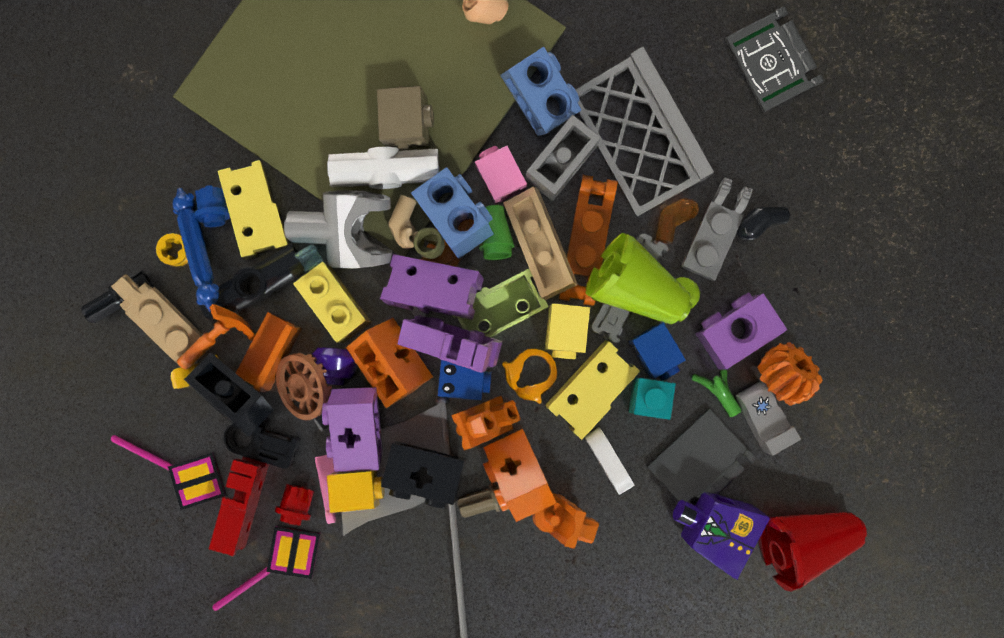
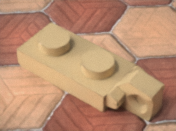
M127 274L120 277L111 286L124 300L120 306L126 311L125 314L176 363L177 359L203 335L155 286L151 288L145 282L139 287Z

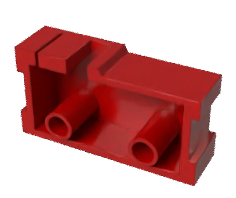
M244 456L242 460L237 458L233 460L225 487L235 489L233 499L222 497L209 550L234 556L237 550H243L246 547L269 464Z

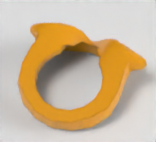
M526 349L511 363L505 361L502 363V366L505 368L507 384L524 400L535 401L541 404V396L553 386L557 379V367L554 359L550 354L540 349ZM530 356H539L545 359L550 368L548 379L543 383L532 386L518 387L516 383L520 378L526 359Z

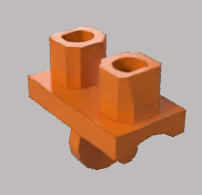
M502 396L495 397L451 415L457 425V434L462 436V447L464 450L471 449L513 430L512 424L520 421L515 402L511 400L504 403Z
M553 493L556 504L532 515L533 523L539 530L550 533L565 547L575 549L578 540L592 544L599 527L598 521L585 517V511L564 496Z

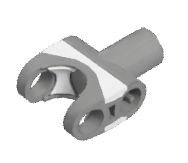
M327 191L323 193L324 212L289 211L284 222V232L289 243L326 244L327 265L330 267L364 268L391 262L393 251L371 242L365 235L363 228L364 218L370 211H384L391 208V198L386 195L366 191Z

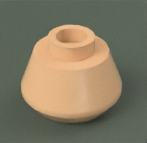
M463 0L462 5L467 20L483 24H492L495 21L502 20L509 7L507 0Z

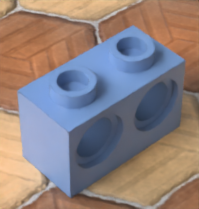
M542 47L500 75L537 136L547 134L568 120L572 115L582 110L578 104L580 99L577 91L571 84H566L559 72L561 71V66L553 53L547 52L545 47ZM529 66H534L540 71L541 80L539 84L529 80L527 76ZM549 97L555 98L559 103L560 108L557 115L551 114L547 109L546 102Z
M446 167L412 191L411 194L456 257L460 259L494 234L489 225L493 218L481 201L475 205L468 195L473 191L462 175L459 174L454 177ZM447 192L453 193L452 198L448 202L438 203L442 194ZM467 219L474 220V224L469 230L458 231V226L462 221Z

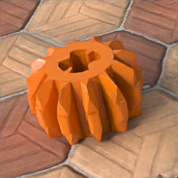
M790 342L786 344L780 343L776 347L773 346L765 353L761 363L757 366L762 374L759 379L766 383L768 391H772L778 401L784 400L789 406L808 401L820 389L819 385L823 381L818 373L820 368L812 362V356H807L802 347L796 348Z

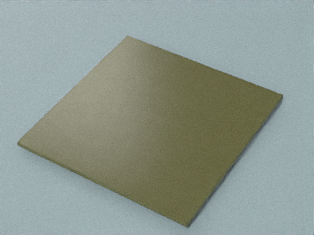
M242 0L173 95V98L322 202L324 192L337 190L366 191L390 197L391 208L384 211H370L364 218L363 228L365 232L392 251L406 257L412 248L405 249L396 243L388 223L400 195L415 200L411 192L423 183H405L401 187L392 189L370 188L369 185L331 187L327 165L329 154L365 153L370 148L385 147L379 141L377 89L421 86L427 96L428 105L433 107L434 127H429V146L409 147L406 150L438 149L440 171L447 167L454 177L459 174L463 176L516 101L500 75L542 47H545L546 51L550 52L566 30V27L527 0H507L509 7L506 15L502 20L495 21L492 24L467 20L462 9L463 0ZM529 66L527 69L529 80L538 70L534 66ZM451 192L442 194L438 203H444ZM417 202L410 220L416 231L419 232L421 229L427 228L431 221Z

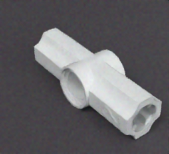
M374 147L368 149L365 153L329 154L327 161L331 187L369 185L370 188L392 189L401 187L405 183H424L440 172L438 149L400 151L396 147Z

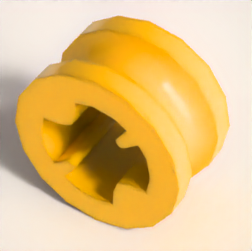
M170 233L159 239L156 253L160 261L176 267L184 266L188 263L181 235ZM172 242L182 245V249L178 251V258L168 255V251L172 249Z

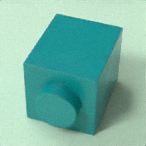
M635 377L632 383L628 412L634 415L671 420L676 383Z

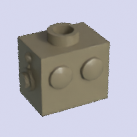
M421 86L377 89L379 141L385 147H396L399 150H406L409 147L429 146V127H434V112L432 105H428L427 96Z

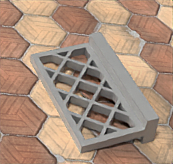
M644 47L630 54L631 57L575 89L579 98L590 91L605 94L600 113L587 110L581 101L578 102L582 109L579 112L585 125L599 135L603 119L622 124L618 142L613 143L601 138L598 148L637 217L693 185L706 180L714 173ZM628 69L635 80L632 93L627 94L611 90L615 76ZM609 80L607 88L600 87V85ZM638 87L644 98L635 96ZM610 95L629 100L624 119L604 114ZM634 101L649 105L652 110L649 125L629 120ZM589 116L598 118L596 127ZM655 118L657 119L661 128L653 127ZM627 126L647 130L641 150L621 145ZM651 132L666 135L670 142L666 156L646 151ZM606 146L616 148L613 158ZM672 148L679 160L670 158ZM620 150L640 155L634 174L620 171L617 167L616 162ZM644 156L664 161L659 181L638 176ZM668 162L683 166L690 179L678 186L663 182ZM624 177L633 179L630 188ZM637 180L657 185L654 199L642 206H639L633 195ZM661 187L671 189L659 196Z

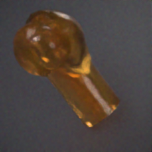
M683 198L664 207L660 214L655 241L672 244L676 226L698 215V203L693 199Z

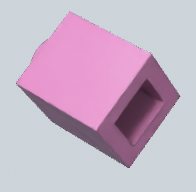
M493 146L479 154L480 159L475 161V167L494 205H498L526 191L527 183L508 146L501 149L498 146Z

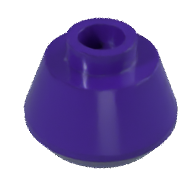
M322 347L316 348L311 354L312 357L317 358L316 364L322 363V369H326L327 372L323 374L326 384L344 386L345 379H352L358 368L347 349Z

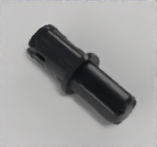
M143 270L131 277L139 287L145 282L151 288L154 287L151 279ZM112 285L108 287V292L82 306L81 312L89 323H97L117 310L122 309L120 304L124 300L111 287Z

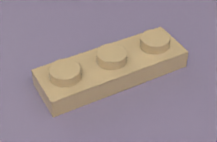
M532 187L503 202L541 298L548 300L577 286V281L539 189Z

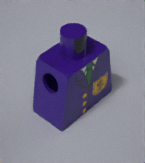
M709 492L701 494L696 506L685 500H680L673 511V520L685 525L681 532V537L686 543L737 580L770 520L765 513L752 504Z

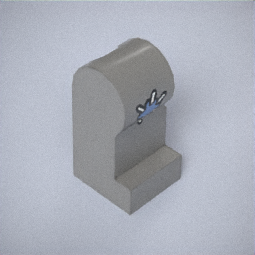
M760 381L735 395L736 401L742 409L741 412L762 452L773 456L801 440L796 429L790 425L781 407H778L774 395L771 391H768V387L764 382Z

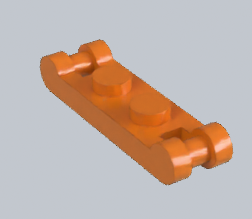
M582 175L566 257L573 274L587 277L588 282L593 268L596 267L600 270L603 258L600 256L605 250L618 181L607 179L606 182L593 180V176ZM590 194L603 196L601 206L588 204ZM577 285L559 294L560 300L570 301V298L583 300V304L594 306L595 300L586 294V286Z

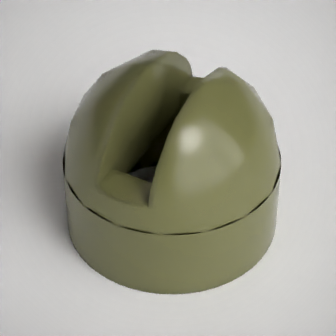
M424 228L415 235L414 248L422 257L435 259L442 255L445 249V241L436 229ZM424 242L436 245L435 249L423 247Z

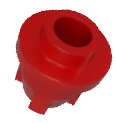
M286 484L281 504L276 506L274 511L281 514L280 521L301 526L302 520H310L311 514L308 512L314 491L309 488Z

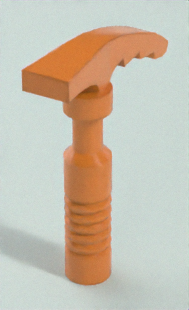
M212 304L209 307L213 319L218 320L214 323V328L209 333H204L177 359V363L181 368L189 369L216 343V338L220 334L227 333L233 327L243 331L248 339L253 341L255 335L252 327L238 314Z

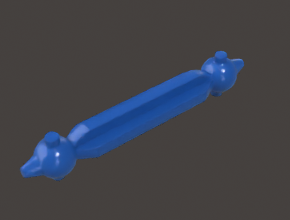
M178 188L172 202L173 212L178 215L177 222L191 276L198 287L196 302L199 305H205L208 311L211 312L209 307L217 302L219 287L213 284L214 275L200 223L194 217V195L192 193L186 194L182 188Z

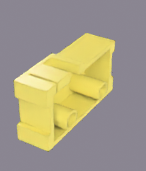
M260 160L251 162L252 166L233 171L231 168L218 170L240 255L244 260L256 258L258 253L273 249L279 251L289 245V241L285 237L284 223L280 219V209L273 201L265 168ZM253 231L252 235L247 237V233Z
M606 340L545 404L556 417L561 415L571 425L569 427L570 430L581 440L611 409L610 404L640 372L635 365L627 364L616 353L618 349ZM602 362V369L597 370L598 364ZM574 394V399L568 402V396Z

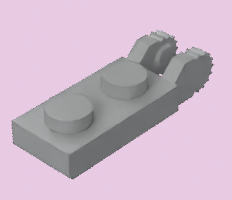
M726 177L721 181L713 201L708 203L681 264L682 268L711 281H715L744 217L742 213L749 202L753 190L744 186L737 196L733 210L721 206L732 187V180Z

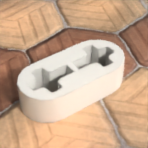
M598 427L588 433L584 438L618 495L635 486L601 428Z

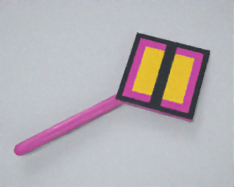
M116 435L111 436L113 443L169 470L181 510L226 496L213 453L173 465Z
M275 526L268 566L216 602L212 609L218 611L270 573L312 579L320 533Z

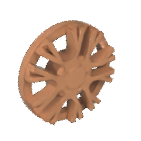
M299 352L288 355L280 361L276 372V384L285 407L295 417L302 420H311L322 414V405L328 402L332 386H327L323 374L327 371L322 369V363L317 365L316 357ZM285 370L290 374L289 378L285 377ZM295 400L299 402V408L293 403Z

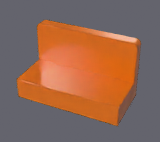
M267 312L236 374L244 381L254 385L253 388L259 393L270 391L276 380V372L280 361L289 355L302 328L271 312Z

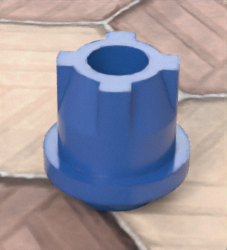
M208 185L200 190H195L197 211L194 212L195 219H198V222L203 223L205 227L223 226L225 220L230 219L223 189Z

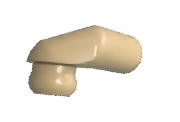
M400 195L388 226L396 243L402 248L409 249L414 247V238L418 233L410 220L417 201Z

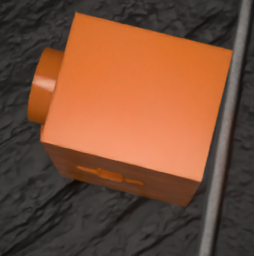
M394 318L366 330L346 347L371 387L377 388V396L385 408L413 393L433 378V375L416 350L398 345L401 328Z
M523 429L483 447L489 460L483 463L484 469L491 483L497 482L499 489L494 491L498 504L502 511L509 509L516 522L557 503Z

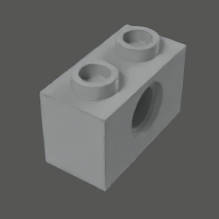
M572 115L526 171L525 180L539 189L551 201H554L597 148L601 137Z

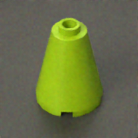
M625 233L618 235L604 250L600 257L605 260L600 270L594 267L587 282L586 294L593 300L670 325L677 321H683L692 308L690 293L634 236L626 235Z

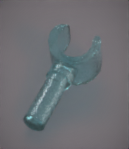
M311 244L295 253V257L300 260L305 272L323 262L319 254L322 244Z

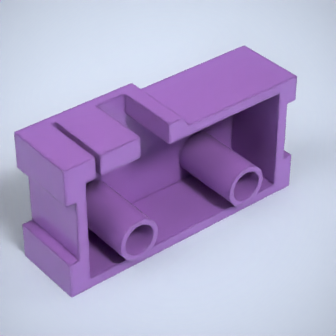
M393 254L390 263L392 268L387 287H383L380 297L383 302L389 306L412 311L413 307H417L422 313L426 314L434 311L473 320L475 314L473 309L477 290L481 291L484 280L479 271Z
M418 315L414 319L403 320L398 345L483 373L487 367L497 365L503 341L485 336L480 331H469L444 323V320L439 318H428Z

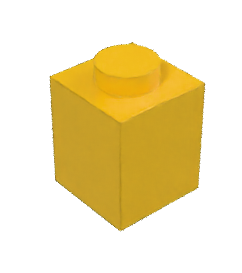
M377 470L334 472L327 475L330 513L375 509L380 505L379 499H384L385 490L381 487L383 477H377Z

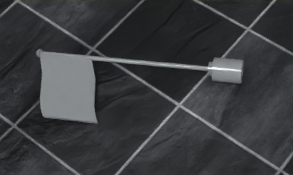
M438 397L435 402L438 405L405 422L381 429L383 454L380 468L377 470V477L384 476L391 445L396 441L451 455L446 403L450 402L447 397ZM423 467L414 474L420 477V484L422 485L428 480H433V477L427 474L428 468ZM384 488V499H379L380 505L375 509L341 512L343 536L368 521L413 508L425 502V498L411 495L410 500L400 499L389 495L390 489ZM454 503L453 505L448 504L460 638H468L456 505Z

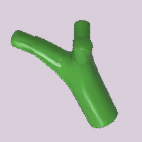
M720 370V376H715L713 378L714 381L693 374L692 380L709 389L718 398L729 417H734L742 411L728 387L727 370Z

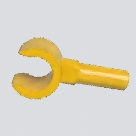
M200 362L193 364L187 370L181 367L174 369L170 375L173 388L189 387L190 385L184 379Z

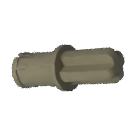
M489 484L488 489L459 497L457 503L462 517L466 518L496 509V512H500V506L494 494V491L499 489V486L493 487V484Z

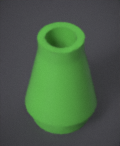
M501 205L486 206V209L493 218L489 225L494 234L480 244L479 250L483 251V257L487 260L509 258L512 256L511 249L515 245L505 217L504 207Z

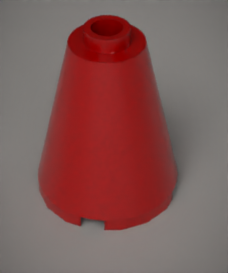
M851 512L769 517L770 520L758 543L766 566L773 564L778 573L772 576L776 583L784 590L792 592L801 589L863 547L865 537L867 536V529L864 522Z

